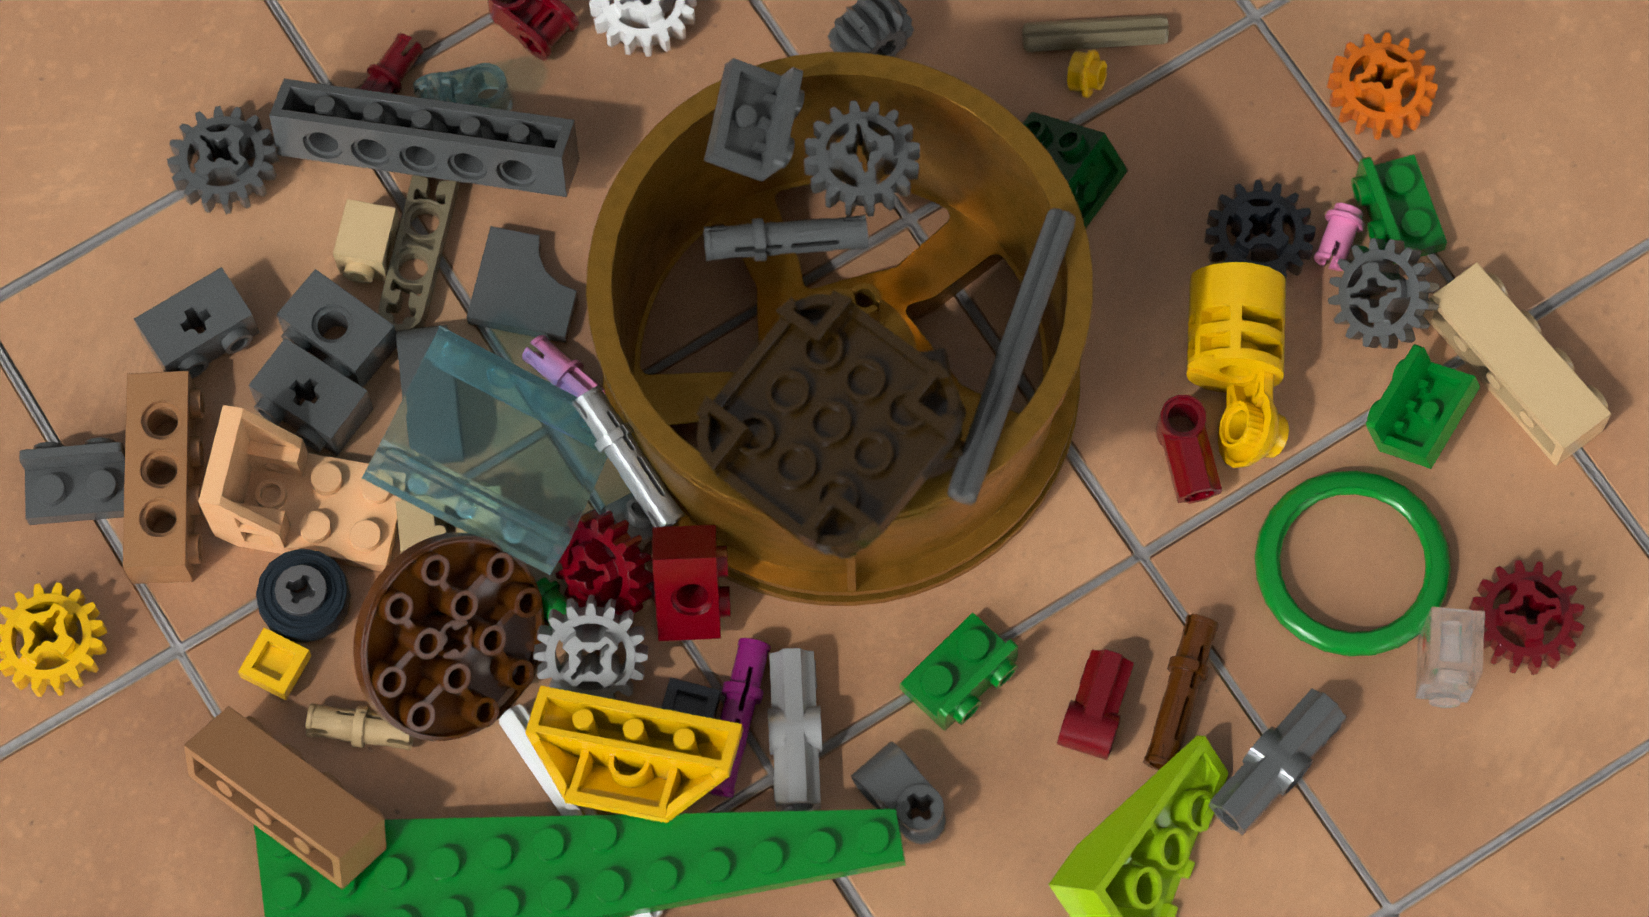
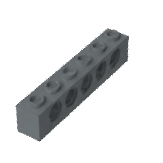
M283 79L269 115L279 156L561 197L568 196L579 163L575 120L291 79Z

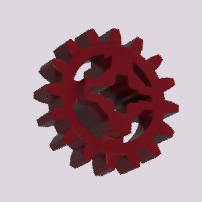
M592 509L564 523L563 528L565 531L557 534L554 538L561 549L553 552L552 558L562 563V569L556 572L555 575L557 579L565 580L568 585L564 592L565 596L568 598L575 595L579 599V608L586 607L589 595L595 596L597 607L604 608L605 604L612 598L616 600L615 613L618 615L629 609L633 613L643 609L642 602L652 596L651 591L645 585L653 581L654 576L653 573L645 570L644 564L652 558L648 553H641L638 547L643 540L641 535L631 538L627 533L629 522L624 519L614 524L613 512L609 510L599 515L596 509Z
M1521 560L1515 561L1511 574H1508L1501 566L1496 567L1492 574L1493 582L1482 579L1477 588L1481 596L1473 597L1469 606V610L1479 614L1471 618L1468 625L1469 630L1482 631L1483 633L1475 646L1478 650L1489 646L1494 650L1490 660L1493 665L1500 662L1503 657L1510 660L1509 670L1510 673L1514 674L1521 663L1528 665L1532 675L1538 674L1542 661H1545L1552 669L1558 667L1561 661L1560 653L1570 656L1576 647V643L1571 638H1580L1584 630L1583 624L1574 621L1583 614L1585 610L1584 604L1570 602L1577 591L1576 586L1571 585L1562 588L1559 582L1563 572L1560 570L1554 572L1550 577L1543 575V562L1540 561L1536 563L1532 572L1525 571ZM1510 590L1509 603L1499 604L1498 608L1493 609L1495 600L1501 594ZM1519 611H1525L1529 619H1536L1534 624H1528L1525 616H1517ZM1555 626H1560L1558 635L1552 641L1543 645L1544 631H1552Z

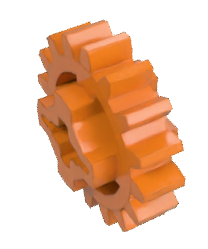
M1385 32L1381 43H1375L1370 34H1365L1361 48L1349 42L1345 47V57L1336 55L1332 66L1334 73L1329 74L1327 88L1333 90L1329 104L1330 107L1343 106L1338 120L1341 123L1351 119L1355 120V134L1360 135L1368 127L1373 129L1374 140H1380L1383 130L1389 129L1393 137L1397 139L1401 137L1404 124L1415 131L1421 120L1420 115L1429 116L1433 105L1431 99L1435 98L1438 84L1430 82L1433 80L1436 69L1434 65L1422 66L1426 54L1423 49L1414 53L1408 51L1410 39L1405 37L1399 45L1391 44V35ZM1362 65L1363 73L1355 75L1354 81L1349 82L1352 73ZM1415 91L1412 100L1402 108V99L1408 98L1410 92Z

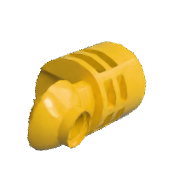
M1246 262L1208 265L1194 271L1189 281L1186 376L1191 383L1199 387L1226 393V408L1220 420L1218 446L1224 463L1232 468L1249 467L1264 457L1274 458L1285 447L1289 434V425L1286 417L1278 413L1273 403V389L1283 381L1286 279L1282 273L1268 266Z

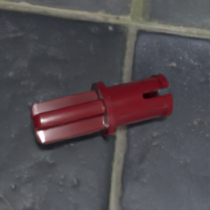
M404 33L397 34L394 42L377 65L371 64L367 68L368 77L359 89L389 94L399 93L402 90L401 81L418 58L424 54L422 46L416 41L403 56L402 51L411 41L412 37Z

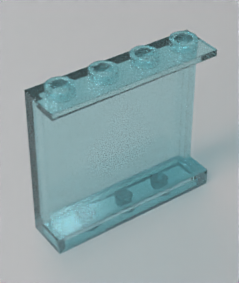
M440 326L362 479L467 533L490 539L500 550L550 575L570 543L607 460V455L605 452L599 453L594 445L597 442L585 420L572 405V402L578 397Z

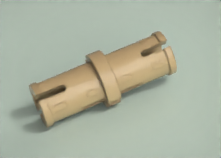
M311 703L307 712L305 727L307 728V737L351 742L352 747L364 748L365 744L411 750L414 742L413 736L392 727L376 712H371L368 706L358 705L356 709H344Z

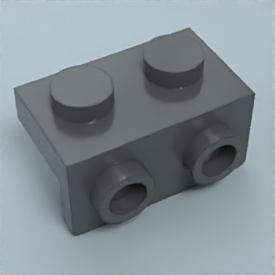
M735 58L726 63L704 161L759 181L765 180L780 168H785L794 151L795 141L794 138L790 137L793 120L800 113L805 98L804 90L800 89L803 71L792 67L781 76Z

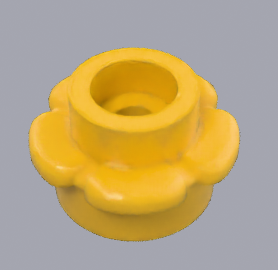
M1088 50L1087 53L1076 51L1069 63L1067 73L1068 88L1071 91L1082 92V97L1089 98L1093 94V89L1101 90L1106 80L1107 64L1106 61L1100 60L1097 50Z

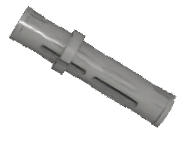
M598 385L588 390L573 401L572 405L585 420L597 440L594 444L599 453L605 452L609 460L612 461L654 527H667L681 520L685 516L684 512L672 498L665 484L637 445L638 443L632 436L634 432L629 422L624 423L610 404L601 386Z

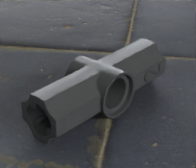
M1312 688L1276 729L1273 726L1270 727L1248 751L1242 761L1244 764L1227 780L1210 801L1209 807L1216 814L1217 818L1229 829L1244 835L1279 795L1285 796L1299 782L1312 765V758L1341 728V725L1346 720V715L1340 710L1338 704L1325 693L1318 692Z

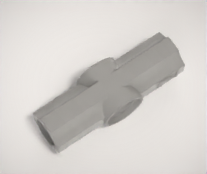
M801 648L782 649L778 652L769 653L772 708H768L770 755H774V802L776 801L777 811H811L821 808L819 753H822L821 709L820 706H816V660H814V651H807Z

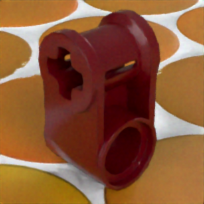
M488 0L491 19L516 38L527 51L542 61H547L552 55L551 48L567 31L574 32L580 25L574 12L561 0H518L511 4L503 3L499 0Z

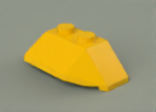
M540 685L525 734L565 803L668 823L730 776L744 728L739 723Z

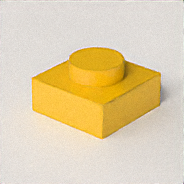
M263 628L238 673L242 679L287 700L312 655L309 649Z

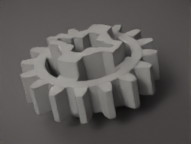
M589 595L586 607L580 608L576 601L570 598L567 600L566 614L563 615L560 611L552 609L549 612L548 619L551 627L540 625L538 628L537 639L542 643L535 645L534 659L543 662L538 665L537 676L539 679L552 677L549 687L614 700L615 692L619 690L622 694L629 697L633 693L631 679L643 680L645 667L640 662L648 660V646L639 644L645 639L644 627L636 626L630 628L634 613L629 609L621 615L616 614V600L612 598L605 604L604 608L597 607L594 595ZM559 640L563 643V649L568 653L561 665L556 654V646ZM621 641L626 649V658L623 665L619 663V656L614 653ZM582 649L589 652V654L586 656L582 655ZM596 649H598V650L601 649V651H600V656H597V655H596L595 653H593V652H594Z

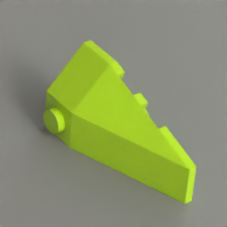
M1197 735L1073 849L1048 884L1070 917L1176 916L1178 907L1172 904L1181 878L1189 879L1195 865V862L1189 859L1198 833L1209 828L1214 814L1213 810L1209 807V803L1214 798V795L1223 787L1229 774L1205 736Z

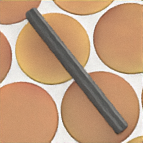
M1052 208L1048 211L965 440L962 449L963 456L959 457L948 487V496L957 502L972 505L976 502L1075 226V216L1068 211Z

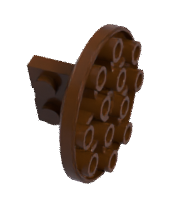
M454 532L432 536L414 544L399 554L386 566L371 586L360 609L355 627L353 643L355 672L361 691L372 709L392 727L423 740H455L491 726L511 707L534 678V670L538 663V660L534 659V647L542 643L537 639L539 626L544 625L545 621L541 594L532 573L526 564L509 548L489 538L472 533ZM510 687L515 689L510 698L499 707L498 701Z

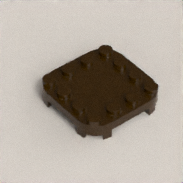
M833 290L832 295L814 294L794 301L791 297L776 310L780 319L714 400L707 396L705 397L696 413L699 418L697 441L701 451L700 456L722 483L806 546L823 554H834L839 558L848 559L858 554L861 549L867 548L884 533L950 451L962 430V424L966 418V409L951 375L937 360L935 362L931 361L858 308L852 298Z

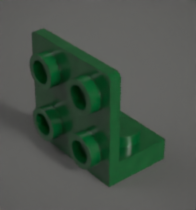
M1032 112L1022 124L1043 145L1065 177L1080 209L1086 229L1128 172V169L1104 132Z

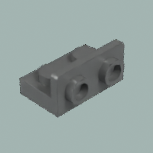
M92 438L85 441V445L64 446L57 442H42L34 445L33 449L19 451V461L25 470V517L29 525L124 517L125 447L121 442H115L110 438Z

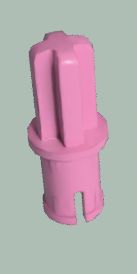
M539 335L530 342L544 354V358L537 352L534 353L529 347H526L522 354L523 361L530 364L552 383L551 389L555 394L560 395L563 393L572 402L588 390L599 385L583 371L584 365L582 362L570 360L545 335Z

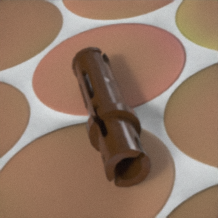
M1188 614L1176 655L1170 657L1167 670L1170 672L1168 685L1159 709L1151 742L1143 761L1145 765L1153 769L1160 770L1181 750L1194 709L1198 689L1200 688L1201 681L1207 680L1210 670L1206 664L1219 626L1211 618L1197 614Z

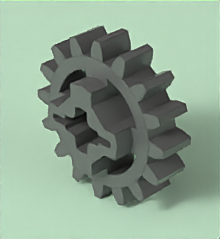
M851 101L849 114L842 115L835 107L830 109L831 123L829 125L816 120L814 123V135L816 138H806L805 154L810 157L804 159L805 175L813 176L811 178V190L814 194L827 190L825 206L831 208L840 200L845 203V214L847 216L853 214L856 206H864L867 216L872 217L874 216L875 204L881 202L884 207L891 211L895 208V193L904 197H908L911 194V183L908 179H918L919 163L915 160L920 158V144L910 142L913 139V127L911 124L897 127L899 123L898 111L894 109L885 117L879 115V102L873 101L868 112H860L858 103ZM843 135H845L840 142L834 143V142H835L836 140H838L840 137H842ZM857 146H861L862 155L866 157L867 172L863 171L862 162H859L857 157ZM884 175H890L887 179L878 184V182L882 179Z
M215 106L213 118L207 119L200 111L195 113L198 124L192 128L182 123L179 128L184 139H174L169 143L173 154L176 156L168 158L167 164L171 173L175 174L172 180L177 191L185 190L184 195L190 205L196 203L201 198L203 208L208 213L214 209L216 203L222 204L226 214H231L233 202L240 201L246 209L250 208L249 195L254 192L264 197L267 191L262 181L275 180L277 176L274 166L271 164L278 162L279 158L276 148L271 146L274 141L270 130H261L262 126L259 117L256 115L250 117L245 122L242 110L239 107L232 111L230 117L224 116L220 106ZM254 147L255 160L251 167L248 165L247 160L252 155L250 149ZM194 153H196L199 160L194 164L196 171L192 173L191 161Z
M1373 238L1370 239L1369 249L1366 246L1354 245L1351 248L1355 259L1353 261L1339 259L1337 263L1344 271L1343 276L1330 277L1329 281L1333 286L1339 288V295L1328 298V304L1339 305L1342 310L1333 319L1335 324H1350L1346 337L1356 340L1363 337L1364 347L1377 348L1381 343L1382 348L1396 349L1398 339L1401 342H1414L1416 339L1412 328L1428 329L1430 326L1427 319L1423 316L1425 310L1432 311L1438 309V304L1428 300L1430 292L1440 289L1439 283L1427 282L1426 276L1434 269L1432 263H1417L1422 251L1412 247L1405 249L1404 241L1390 239L1386 244L1384 239ZM1399 266L1405 271L1408 277L1407 280L1400 275ZM1387 288L1397 289L1395 292L1387 293V296H1383L1380 299H1371V296L1380 295V292L1387 290ZM1359 308L1367 313L1368 321L1363 317Z

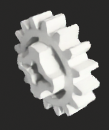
M612 0L589 1L591 16L596 17L594 19L595 30L598 34L607 32V43L611 48L622 41L624 42L625 54L631 55L636 46H643V52L646 57L651 56L652 45L659 44L666 52L671 50L669 39L671 36L684 40L686 38L684 24H694L695 11L692 7L697 6L696 0H613L614 4H611ZM673 9L671 15L665 20V13Z

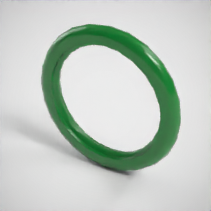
M1357 470L1328 472L1306 479L1287 491L1269 510L1259 530L1254 555L1258 585L1266 605L1279 623L1299 640L1324 652L1349 657L1384 653L1399 648L1420 635L1437 616L1447 596L1452 570L1447 539L1440 522L1426 503L1404 485L1382 475ZM1356 494L1375 498L1386 503L1408 520L1417 532L1423 547L1426 568L1423 586L1415 602L1402 616L1386 626L1370 631L1349 632L1328 627L1314 620L1299 608L1289 594L1282 577L1280 556L1283 540L1291 524L1305 509L1320 500L1336 495Z

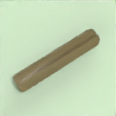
M1164 15L1027 22L1023 25L1022 29L1023 46L1025 51L1028 52L1165 44L1169 37L1168 20Z

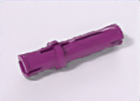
M740 638L738 641V650L730 681L724 682L721 691L725 701L720 720L742 724L744 729L730 776L709 791L708 794L724 798L734 797V788L746 748L755 705L761 704L764 691L760 689L771 646L763 641L752 638Z

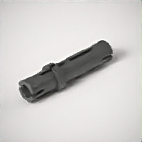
M866 215L764 223L763 218L752 219V224L704 226L706 261L736 257H754L755 261H766V256L779 254L868 249Z

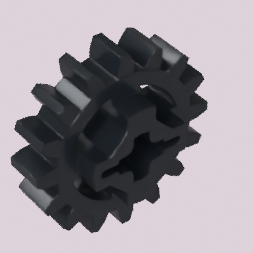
M1255 180L1253 191L1247 192L1240 183L1235 185L1234 199L1232 200L1230 197L1221 194L1217 202L1218 210H1210L1208 214L1207 224L1211 228L1206 229L1204 243L1214 245L1210 248V262L1223 260L1224 263H1254L1268 266L1282 273L1285 279L1287 278V270L1298 276L1302 272L1304 264L1302 260H1310L1314 247L1309 242L1314 240L1316 227L1305 225L1310 219V208L1297 210L1296 206L1299 195L1295 192L1287 198L1280 196L1281 184L1279 183L1272 187L1271 192L1263 190L1261 180ZM1287 223L1293 235L1292 245L1288 243L1289 236L1283 232L1284 226ZM1228 225L1232 227L1231 233L1236 237V242L1233 246H1231L1227 237L1226 229ZM1270 229L1269 236L1263 234V232L1266 233Z

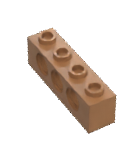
M189 371L127 373L123 570L131 584L193 582L194 564L202 563V539L200 533H194V516L202 515L203 513L198 503L202 487L200 484L195 485V467H203L204 463L203 440L201 436H196V419L204 418L205 403L203 389L195 387ZM165 422L178 423L176 429L167 436L155 435L156 429ZM164 470L177 471L175 478L171 482L163 485L153 483L155 477ZM164 518L176 519V523L170 531L161 534L152 532L159 520Z

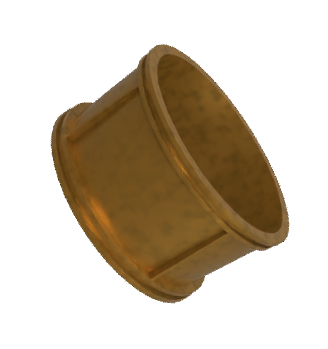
M862 52L812 53L764 62L756 66L781 76L792 67L803 71L800 89L804 90L805 98L800 113L793 120L790 137L794 138L795 145L792 157L785 168H780L765 180L759 181L704 161L721 79L681 103L655 125L633 150L616 175L603 201L593 230L587 261L586 298L588 319L596 356L603 371L602 386L616 413L624 423L629 422L634 430L632 436L638 443L637 445L665 484L672 498L684 512L685 516L672 526L716 525L717 546L727 545L728 577L724 578L758 593L787 601L820 606H858L885 603L915 596L956 579L997 553L1020 532L1040 508L1056 482L1068 455L1076 427L1080 399V361L1088 337L1093 303V268L1088 236L1080 209L1068 182L1043 145L1011 112L982 91L962 80L920 63L892 56ZM856 101L860 107V112H868L870 105L874 101L879 102V115L885 117L894 109L899 112L898 128L907 124L912 125L913 139L910 142L920 144V158L915 160L919 163L918 179H908L911 183V193L945 208L949 213V220L896 267L848 278L813 289L807 288L804 285L800 263L795 253L766 256V261H755L754 257L742 258L757 287L758 345L780 319L776 310L791 297L794 301L814 294L832 295L834 290L852 298L858 308L919 352L935 350L912 321L935 311L1003 258L1007 261L1022 285L1048 211L1052 208L1068 211L1075 216L1076 221L1038 327L1043 359L1042 383L1020 414L1009 409L976 502L972 505L957 502L948 496V487L956 468L954 467L936 477L925 480L881 536L867 548L861 549L854 557L843 559L834 554H823L806 546L722 483L700 456L701 453L685 442L670 427V425L699 422L696 413L705 397L707 396L714 400L736 372L649 375L641 370L640 357L644 330L658 291L675 263L693 242L704 233V226L712 227L715 224H722L724 226L752 224V219L763 218L764 223L783 222L775 203V196L782 190L811 184L813 176L805 175L804 159L810 157L805 154L806 138H816L814 135V123L816 120L829 125L831 123V108L835 107L842 115L849 114L850 102ZM843 135L842 137H840V138H839L838 140H836L834 143L840 142L845 135ZM857 146V157L859 162H862L863 171L867 172L866 157L862 155L861 146ZM884 175L882 179L878 182V184L887 179L890 175ZM950 370L951 377L966 409V418L962 424L963 437L961 438V444L963 449L982 394L960 384Z

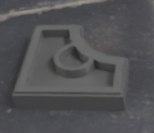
M490 226L466 318L468 324L532 337L545 335L549 340L566 343L578 299L577 291L559 284L545 271L540 259L541 242L539 235Z

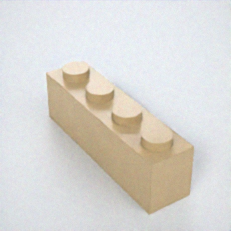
M1476 262L1430 296L1429 300L1438 304V309L1432 311L1425 310L1424 317L1551 462L1557 466L1603 432L1611 415L1608 410L1607 401L1597 388L1592 385L1586 386L1574 372L1575 369L1571 359L1562 349L1558 347L1553 348L1541 335V329L1536 319L1528 311H1520L1507 297V289L1503 282L1491 272L1486 273Z

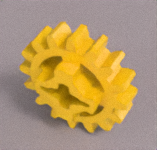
M56 582L52 592L46 594L40 583L34 584V596L27 599L19 591L14 594L18 603L14 610L5 606L0 608L1 614L6 619L5 625L0 624V640H2L0 642V659H3L0 662V670L5 677L14 674L12 682L21 691L31 682L32 690L36 696L42 697L46 687L51 685L58 696H62L65 691V682L71 680L79 688L84 685L83 679L80 676L84 669L97 673L99 668L92 659L93 654H106V646L97 637L106 634L107 629L102 620H95L100 614L96 605L93 602L84 605L86 598L79 589L74 590L67 597L62 583ZM78 620L82 626V641L80 645L75 642L73 637L78 629L76 625ZM18 634L24 638L25 643L20 650L22 654L20 659L16 651ZM56 635L58 636L57 640L54 643L45 640L41 644V639L45 636L53 639Z

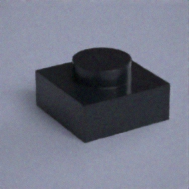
M670 677L661 709L715 719L721 699V690Z

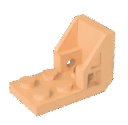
M223 405L198 503L214 536L236 546L279 554L298 549L320 551L335 560L337 564L382 572L391 562L398 532L396 501L405 500L410 474L408 470L308 453L302 438L244 408Z

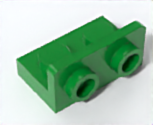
M1415 155L1405 156L1374 165L1370 156L1360 159L1356 176L1351 179V185L1358 206H1366L1371 220V222H1368L1369 238L1384 239L1386 244L1390 239L1404 241L1405 249L1412 247L1421 250L1420 257L1444 251L1447 240Z
M972 612L900 683V690L941 729L946 731L955 721L962 725L975 714L982 704L978 698L991 685L999 689L1014 675L1018 669V665L1015 662L1017 661L1019 646L1012 639L1004 642Z

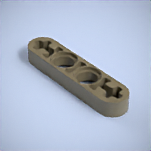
M412 175L378 311L380 316L394 325L396 331L421 328L426 323L459 191L460 182L440 181L436 191V202L429 199L430 185L428 178ZM431 214L439 219V225L433 233L420 235L411 228L413 220L419 215ZM410 259H420L428 265V270L422 278L408 280L400 275L402 264ZM402 292L410 294L408 306L410 314L414 318L405 317L403 324H396L391 313H399L403 302Z

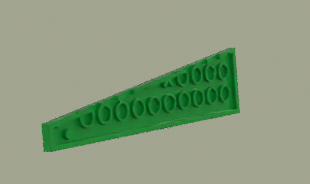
M896 809L680 813L668 823L623 814L384 819L387 849L342 890L254 825L265 917H627L906 866Z

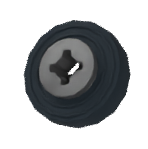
M308 549L285 552L271 561L261 574L256 591L259 613L269 629L291 641L301 643L323 639L335 631L347 615L351 598L347 577L337 562L320 551ZM305 585H307L305 590L300 591L299 593L293 592L294 590L297 591L300 588H304Z

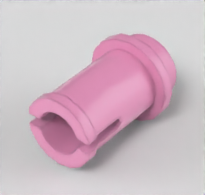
M1336 203L1333 210L1327 211L1325 219L1328 221L1318 251L1314 255L1316 263L1324 267L1326 260L1330 259L1334 249L1335 252L1328 269L1343 271L1337 262L1339 259H1347L1356 233L1363 231L1365 223L1362 221L1363 212L1360 209L1349 204Z

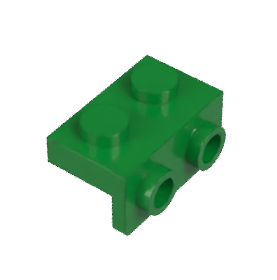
M1414 344L1405 359H1402L1396 365L1392 381L1381 399L1374 402L1371 406L1366 427L1380 452L1432 469L1480 389V385L1474 375L1431 362L1425 347Z

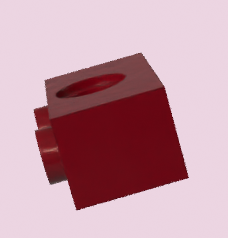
M716 525L653 527L652 562L658 641L721 639V618L731 617L730 586H719V577H728L727 545L717 546Z

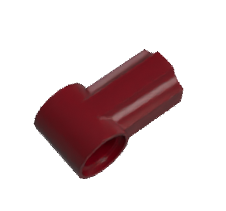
M1176 395L1169 398L1162 407L1156 426V437L1164 448L1177 502L1188 504L1206 501L1222 492L1205 426L1206 411L1203 404L1190 395ZM1174 416L1186 417L1192 422L1194 429L1189 432H1178L1170 426L1168 420Z
M1091 650L1080 680L1075 701L1070 700L1057 745L1106 761L1108 760L1121 720V715H1118L1129 683L1134 662L1126 659L1122 654L1110 650Z

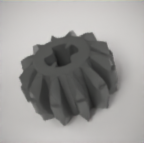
M858 0L853 6L846 7V12L841 17L835 19V27L830 30L828 35L831 42L830 47L834 52H862L895 57L901 49L906 48L908 44L906 40L912 36L914 31L911 25L912 19L906 13L907 9L899 0Z

